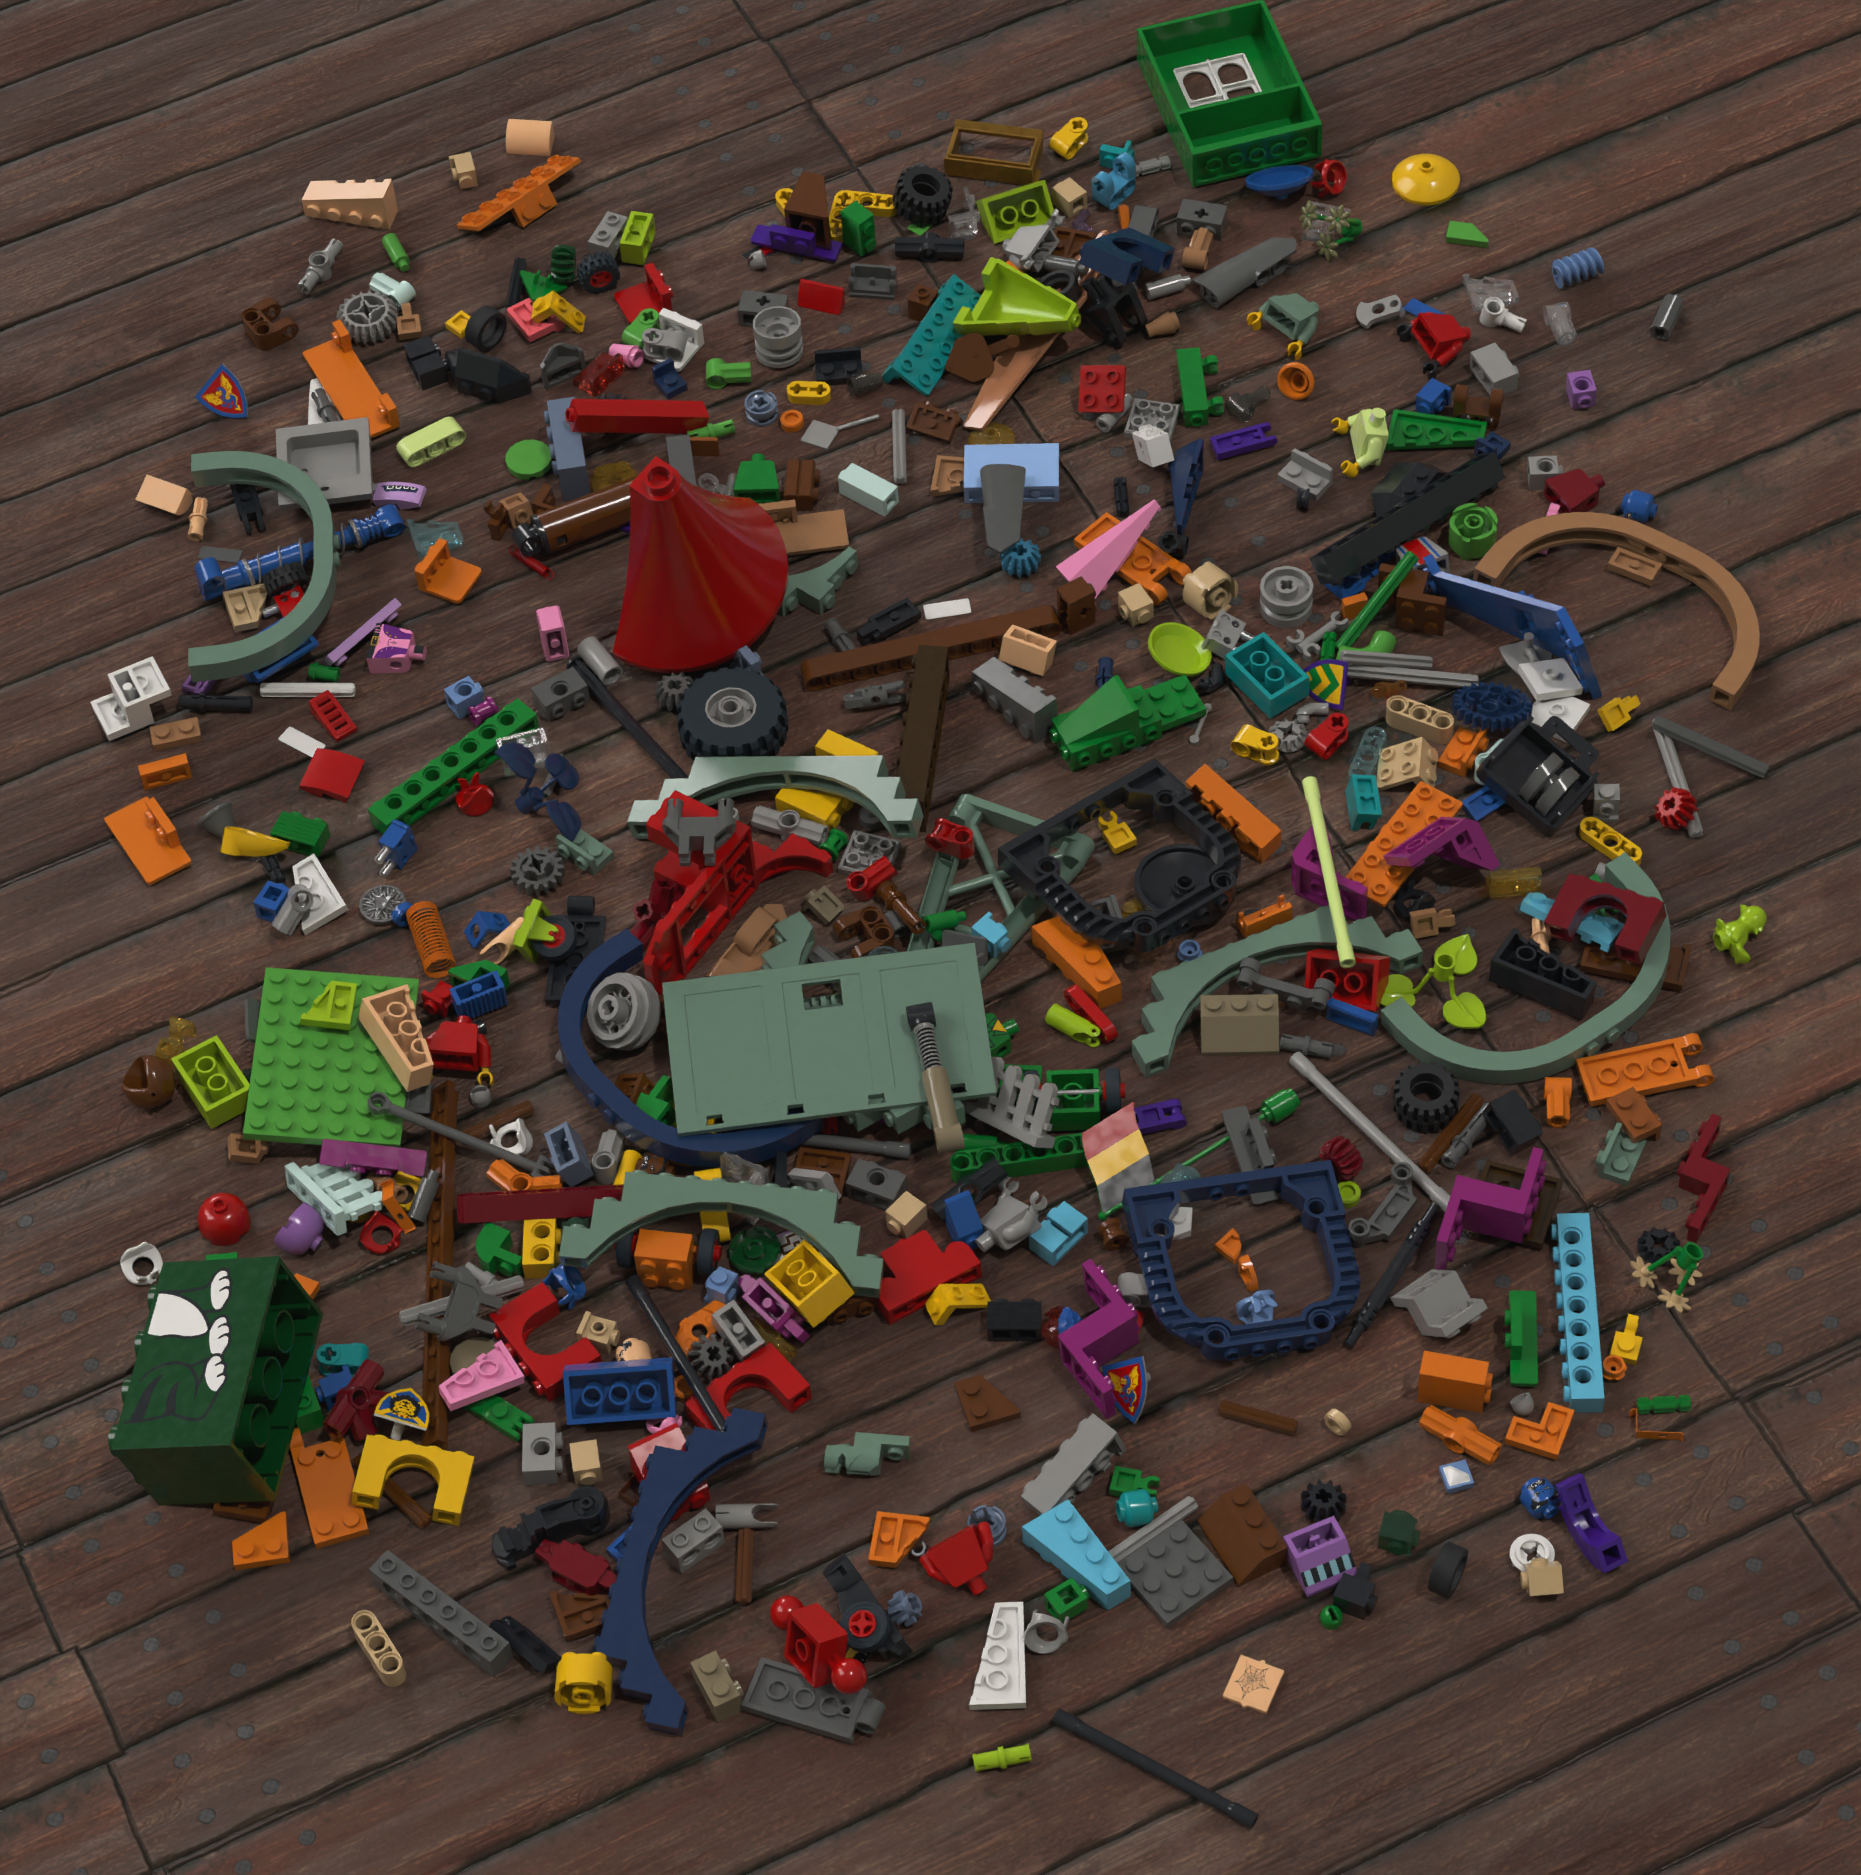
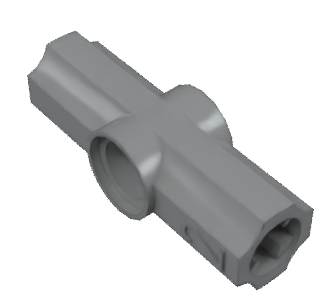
M760 805L759 807L756 806L751 820L752 827L779 834L783 841L794 833L800 838H806L815 846L824 844L829 831L827 825L800 818V815L794 810L780 812Z

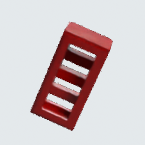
M329 690L309 701L311 713L336 742L357 731L356 725ZM344 723L346 724L345 726L341 727L340 729L335 730V728L339 727L340 725H342V724H344Z

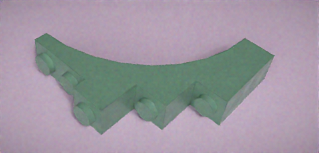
M848 547L836 558L820 567L804 573L789 575L784 600L777 614L784 617L789 611H793L796 608L798 602L820 615L826 609H830L836 601L835 590L842 585L843 580L849 574L852 575L857 570V551Z

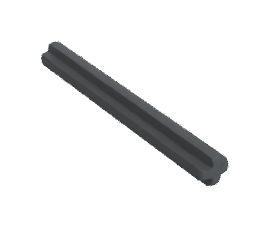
M1660 715L1655 718L1652 724L1654 730L1760 778H1764L1769 770L1768 764Z

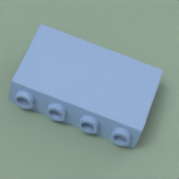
M1059 443L964 445L965 503H983L980 469L989 464H1011L1022 466L1026 469L1023 502H1059Z

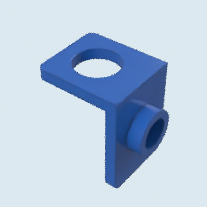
M477 911L464 930V933L471 946L478 948L488 932L501 933L510 923L504 914ZM475 925L479 926V935L477 938H474L473 936V929Z

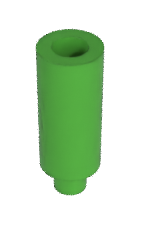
M389 233L382 238V244L394 266L403 272L409 270L410 259L396 234Z

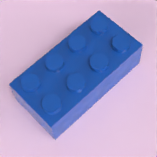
M673 1357L565 1365L563 1380L567 1425L676 1417L677 1399Z

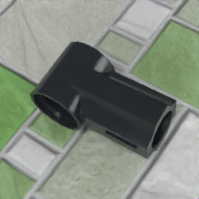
M1167 531L1160 536L1158 544L1161 545L1160 549L1169 555L1185 557L1189 545V536Z

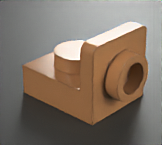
M521 492L499 501L507 509L513 529L522 524H530V516L533 515L529 500Z

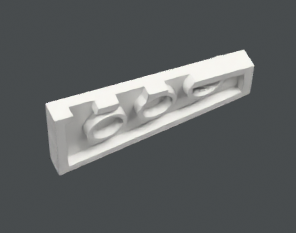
M1000 1602L994 1605L985 1648H983L979 1672L976 1676L975 1687L969 1704L970 1710L1026 1708L1023 1602Z

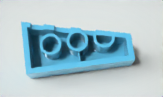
M1068 1499L1022 1526L1023 1543L1027 1547L1036 1550L1047 1563L1051 1562L1061 1570V1574L1067 1579L1072 1577L1078 1585L1082 1584L1089 1596L1107 1611L1131 1597L1129 1578Z

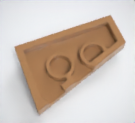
M937 455L930 490L931 497L963 492L964 457Z

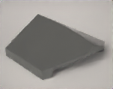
M563 342L556 343L550 347L540 365L544 389L547 390L587 372L582 348Z

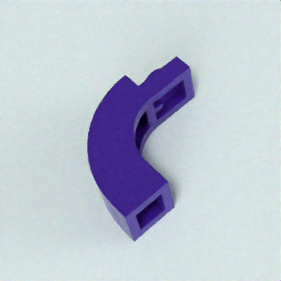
M1578 1473L1555 1484L1562 1504L1559 1506L1562 1517L1574 1541L1588 1561L1603 1573L1627 1563L1628 1559L1621 1538L1611 1532L1599 1517L1584 1476Z

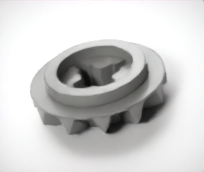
M1285 718L1282 722L1276 720L1274 726L1269 728V733H1273L1278 738V747L1276 749L1282 752H1294L1301 749L1308 736V731L1305 730L1304 724H1299L1296 719L1288 721ZM1292 731V735H1288V737L1284 739V733Z

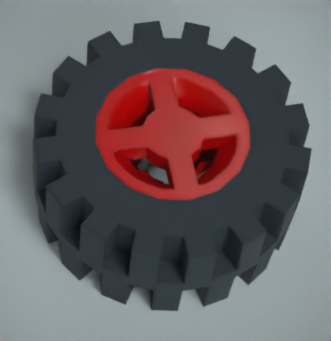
M596 252L593 256L589 254L587 259L583 258L581 260L582 263H579L577 266V275L581 286L588 293L592 294L594 292L599 294L600 291L605 293L607 289L611 290L613 285L616 286L618 284L617 280H620V271L611 254L608 253L606 255L605 252L601 254Z

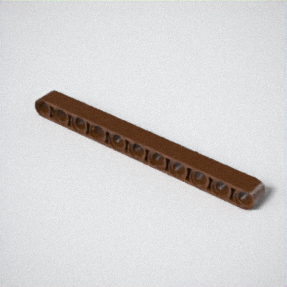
M1044 605L805 660L800 665V670L806 688L810 691H818L912 669L913 655H917L919 645L948 647L949 660L1001 649L1003 636L1012 624L1048 638L1058 635L1062 630V626L1055 607Z

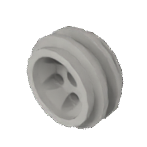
M615 973L606 977L593 990L588 1001L587 1018L590 1031L599 1043L608 1048L621 1051L637 1049L653 1036L660 1023L661 1006L658 993L651 982L641 976H634L630 973Z

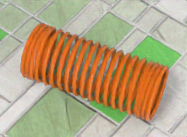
M429 901L415 903L407 910L406 918L424 972L431 978L445 977L449 975L448 971L450 968L456 967V961L437 906ZM423 908H433V909H434V910H432V909L422 910V911H419L418 913H416V914L413 915V913H415L416 911H418V910H420V909H423ZM426 911H432V912H434V913H425V914L419 915V916L416 917L414 920H412L415 916H417V915L420 914V913H423V912H426ZM431 915V916H427V917L421 918L420 920L416 921L418 918H420V917H422V916ZM447 959L446 961L440 964L430 965L431 963H437ZM450 960V962H449L448 964H446V965H444V966H442V967H439V968H429V967H436V966L443 965V964L447 963V962ZM452 962V964H451L448 968H446V969H444V970H442V971H438V972L429 971V970H439V969H443V968L447 967V966Z

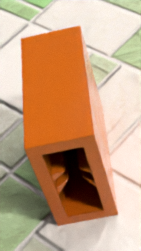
M1424 1351L1419 1372L1417 1402L1482 1413L1484 1403H1490L1493 1373H1488L1489 1362Z

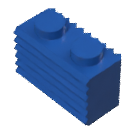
M497 970L449 989L452 1005L458 1017L464 1015L474 1019L475 1016L479 1017V1015L493 1011V1009H498V1007L502 1008L503 1005L507 1006L508 1004L505 986Z

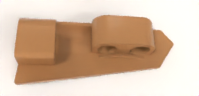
M766 904L763 908L759 906L738 930L731 946L704 977L761 970L760 966L763 965L761 954L776 947L773 939L775 936L774 924L787 918L783 905Z

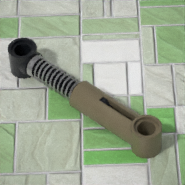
M932 1002L906 1006L910 1032L913 1031L915 1033L923 1068L921 1077L933 1123L938 1153L965 1149L946 1068L942 1066L940 1051H938L939 1047L934 1031L936 1019Z

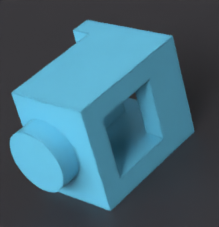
M990 912L985 914L971 927L972 935L987 938L988 954L993 958H996L1001 952H1006L1012 944V940L1008 938V931L1005 926L993 921V914Z

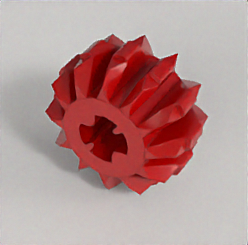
M1673 787L1671 791L1664 790V796L1658 798L1659 804L1654 806L1657 811L1655 817L1662 823L1661 825L1667 829L1677 831L1681 827L1688 828V822L1695 820L1693 814L1698 811L1695 806L1697 804L1695 797L1686 789Z

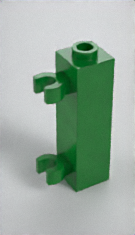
M1200 347L1176 349L1177 371L1185 427L1208 425L1209 413L1213 415L1224 414L1223 397L1217 396L1207 400L1203 372L1208 374L1218 373L1217 356L1210 355L1201 359Z

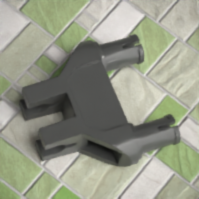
M724 798L718 800L717 817H682L683 801L676 799V805H674V799L667 801V817L662 821V828L667 837L679 848L680 866H690L692 850H703L705 866H715L716 850L724 845L736 830L737 823L733 818L734 801L727 798L726 806L724 805Z
M434 1261L431 1268L435 1270L430 1271L429 1276L430 1278L451 1283L452 1290L444 1318L437 1319L419 1313L416 1320L421 1322H415L414 1329L434 1334L442 1342L468 1330L486 1335L493 1334L496 1324L476 1318L479 1305L494 1310L500 1309L503 1298L484 1293L467 1267L461 1265L454 1268Z

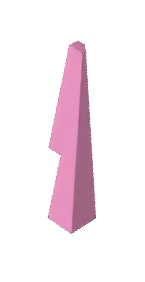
M1155 499L1058 564L1056 568L1067 582L1082 576L1087 583L1093 585L1096 591V599L1102 590L1105 591L1108 587L1107 582L1113 573L1119 571L1138 544L1137 539L1144 530H1148L1150 527L1149 522L1157 511L1160 512L1162 510L1161 506Z

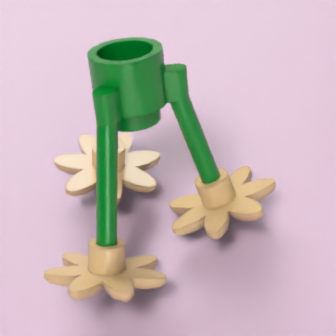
M1688 1242L1683 1248L1676 1246L1672 1252L1653 1264L1646 1263L1644 1265L1642 1258L1638 1256L1636 1262H1630L1631 1267L1635 1270L1632 1273V1277L1639 1278L1641 1287H1645L1647 1284V1286L1653 1289L1655 1286L1652 1280L1657 1279L1654 1270L1670 1260L1675 1268L1670 1269L1668 1273L1670 1275H1678L1677 1284L1679 1287L1677 1290H1673L1672 1294L1662 1289V1295H1659L1658 1299L1666 1302L1665 1307L1668 1309L1674 1306L1678 1313H1682L1683 1310L1689 1311L1691 1307L1686 1304L1689 1299L1683 1297L1682 1292L1687 1283L1690 1286H1694V1278L1702 1277V1273L1696 1269L1704 1253L1700 1246Z

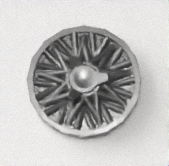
M379 885L372 887L364 893L360 899L359 908L362 916L368 922L375 925H385L394 922L391 919L393 910L401 903L406 902L404 893L399 888L392 885Z

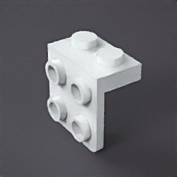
M663 308L659 313L661 330L681 331L688 338L683 359L674 362L675 370L679 372L703 346L702 324L696 320H691L677 312ZM644 355L645 359L657 364L665 361L663 359H650Z

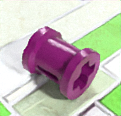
M490 696L485 697L484 701L478 705L467 708L468 715L476 726L481 725L482 721L499 712Z

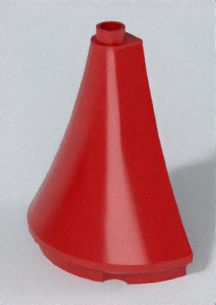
M655 456L629 485V559L626 587L613 647V655L629 665L659 673L673 672L680 674L681 672L711 669L733 659L740 648L752 645L766 631L776 617L784 600L788 585L789 563L786 547L773 519L754 500L713 493L695 486L685 480L674 467Z

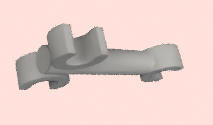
M1335 611L1331 614L1330 622L1309 637L1304 639L1303 631L1297 629V639L1295 640L1287 636L1286 644L1289 648L1297 649L1299 653L1303 652V659L1310 663V652L1315 653L1317 656L1321 655V648L1316 643L1323 639L1324 633L1326 631L1345 630L1348 627V619L1345 618L1343 621H1337L1340 619V612Z

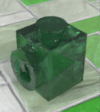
M1394 1510L1391 1513L1385 1511L1378 1534V1549L1389 1551L1394 1555L1410 1556L1413 1546L1418 1547L1421 1537V1530H1417L1418 1519L1402 1510Z

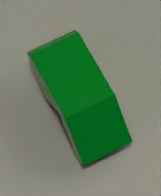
M488 960L453 967L448 971L452 987L497 970L505 990L510 985L507 969Z

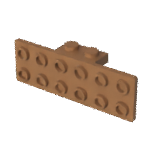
M795 500L758 504L770 515L778 527L786 547L787 556L849 547L845 514L842 509L797 515Z

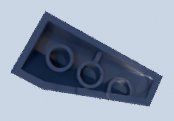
M1200 438L1176 450L1174 461L1168 462L1167 473L1170 474L1176 533L1179 535H1184L1204 471V439Z

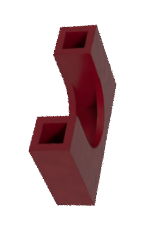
M1569 873L1544 920L1547 936L1571 943L1581 922L1588 914L1598 909H1615L1627 917L1625 925L1615 942L1617 957L1642 965L1667 916L1664 902L1656 897L1639 895L1630 889L1623 890L1607 882L1600 883L1584 875L1577 876Z

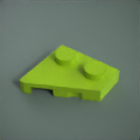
M331 981L326 986L324 993L313 1001L312 1008L306 1014L303 1013L301 1015V1025L350 1030L357 983Z

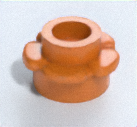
M1610 1355L1602 1361V1374L1605 1379L1618 1381L1625 1376L1624 1372L1627 1371V1366L1621 1357Z

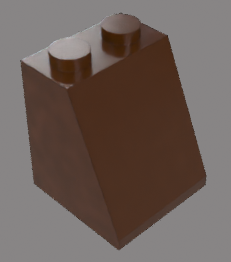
M802 171L784 208L786 227L815 233L816 246L831 250L832 240L824 175Z

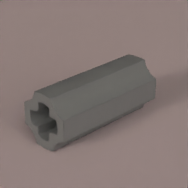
M1669 293L1664 296L1650 327V335L1655 339L1664 341L1670 337L1683 308V299L1679 295Z

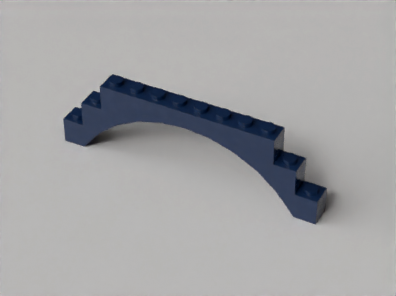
M733 1407L731 1416L726 1417L724 1432L694 1426L692 1435L687 1436L685 1451L655 1445L653 1454L650 1453L646 1462L648 1473L646 1479H642L640 1482L639 1495L641 1497L639 1504L634 1505L631 1521H633L631 1531H627L625 1534L624 1547L626 1549L624 1556L619 1557L616 1573H618L616 1583H612L610 1586V1605L608 1609L603 1611L601 1618L603 1629L601 1636H596L593 1651L604 1653L611 1665L625 1668L621 1669L618 1678V1685L624 1696L650 1701V1703H646L643 1711V1719H645L649 1730L682 1737L689 1712L685 1701L662 1673L652 1650L646 1624V1587L652 1558L663 1531L677 1509L701 1483L724 1466L762 1449L769 1424L764 1413Z

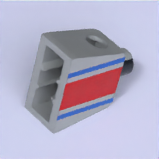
M1420 537L1397 545L1395 550L1396 565L1406 552L1410 551L1419 558L1412 569L1423 571L1426 568L1423 558L1432 554L1440 570L1450 573L1448 553L1427 537Z

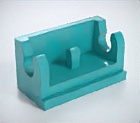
M1351 774L1345 790L1351 831H1358L1364 822H1369L1368 826L1369 830L1376 826L1378 818L1382 816L1376 775Z

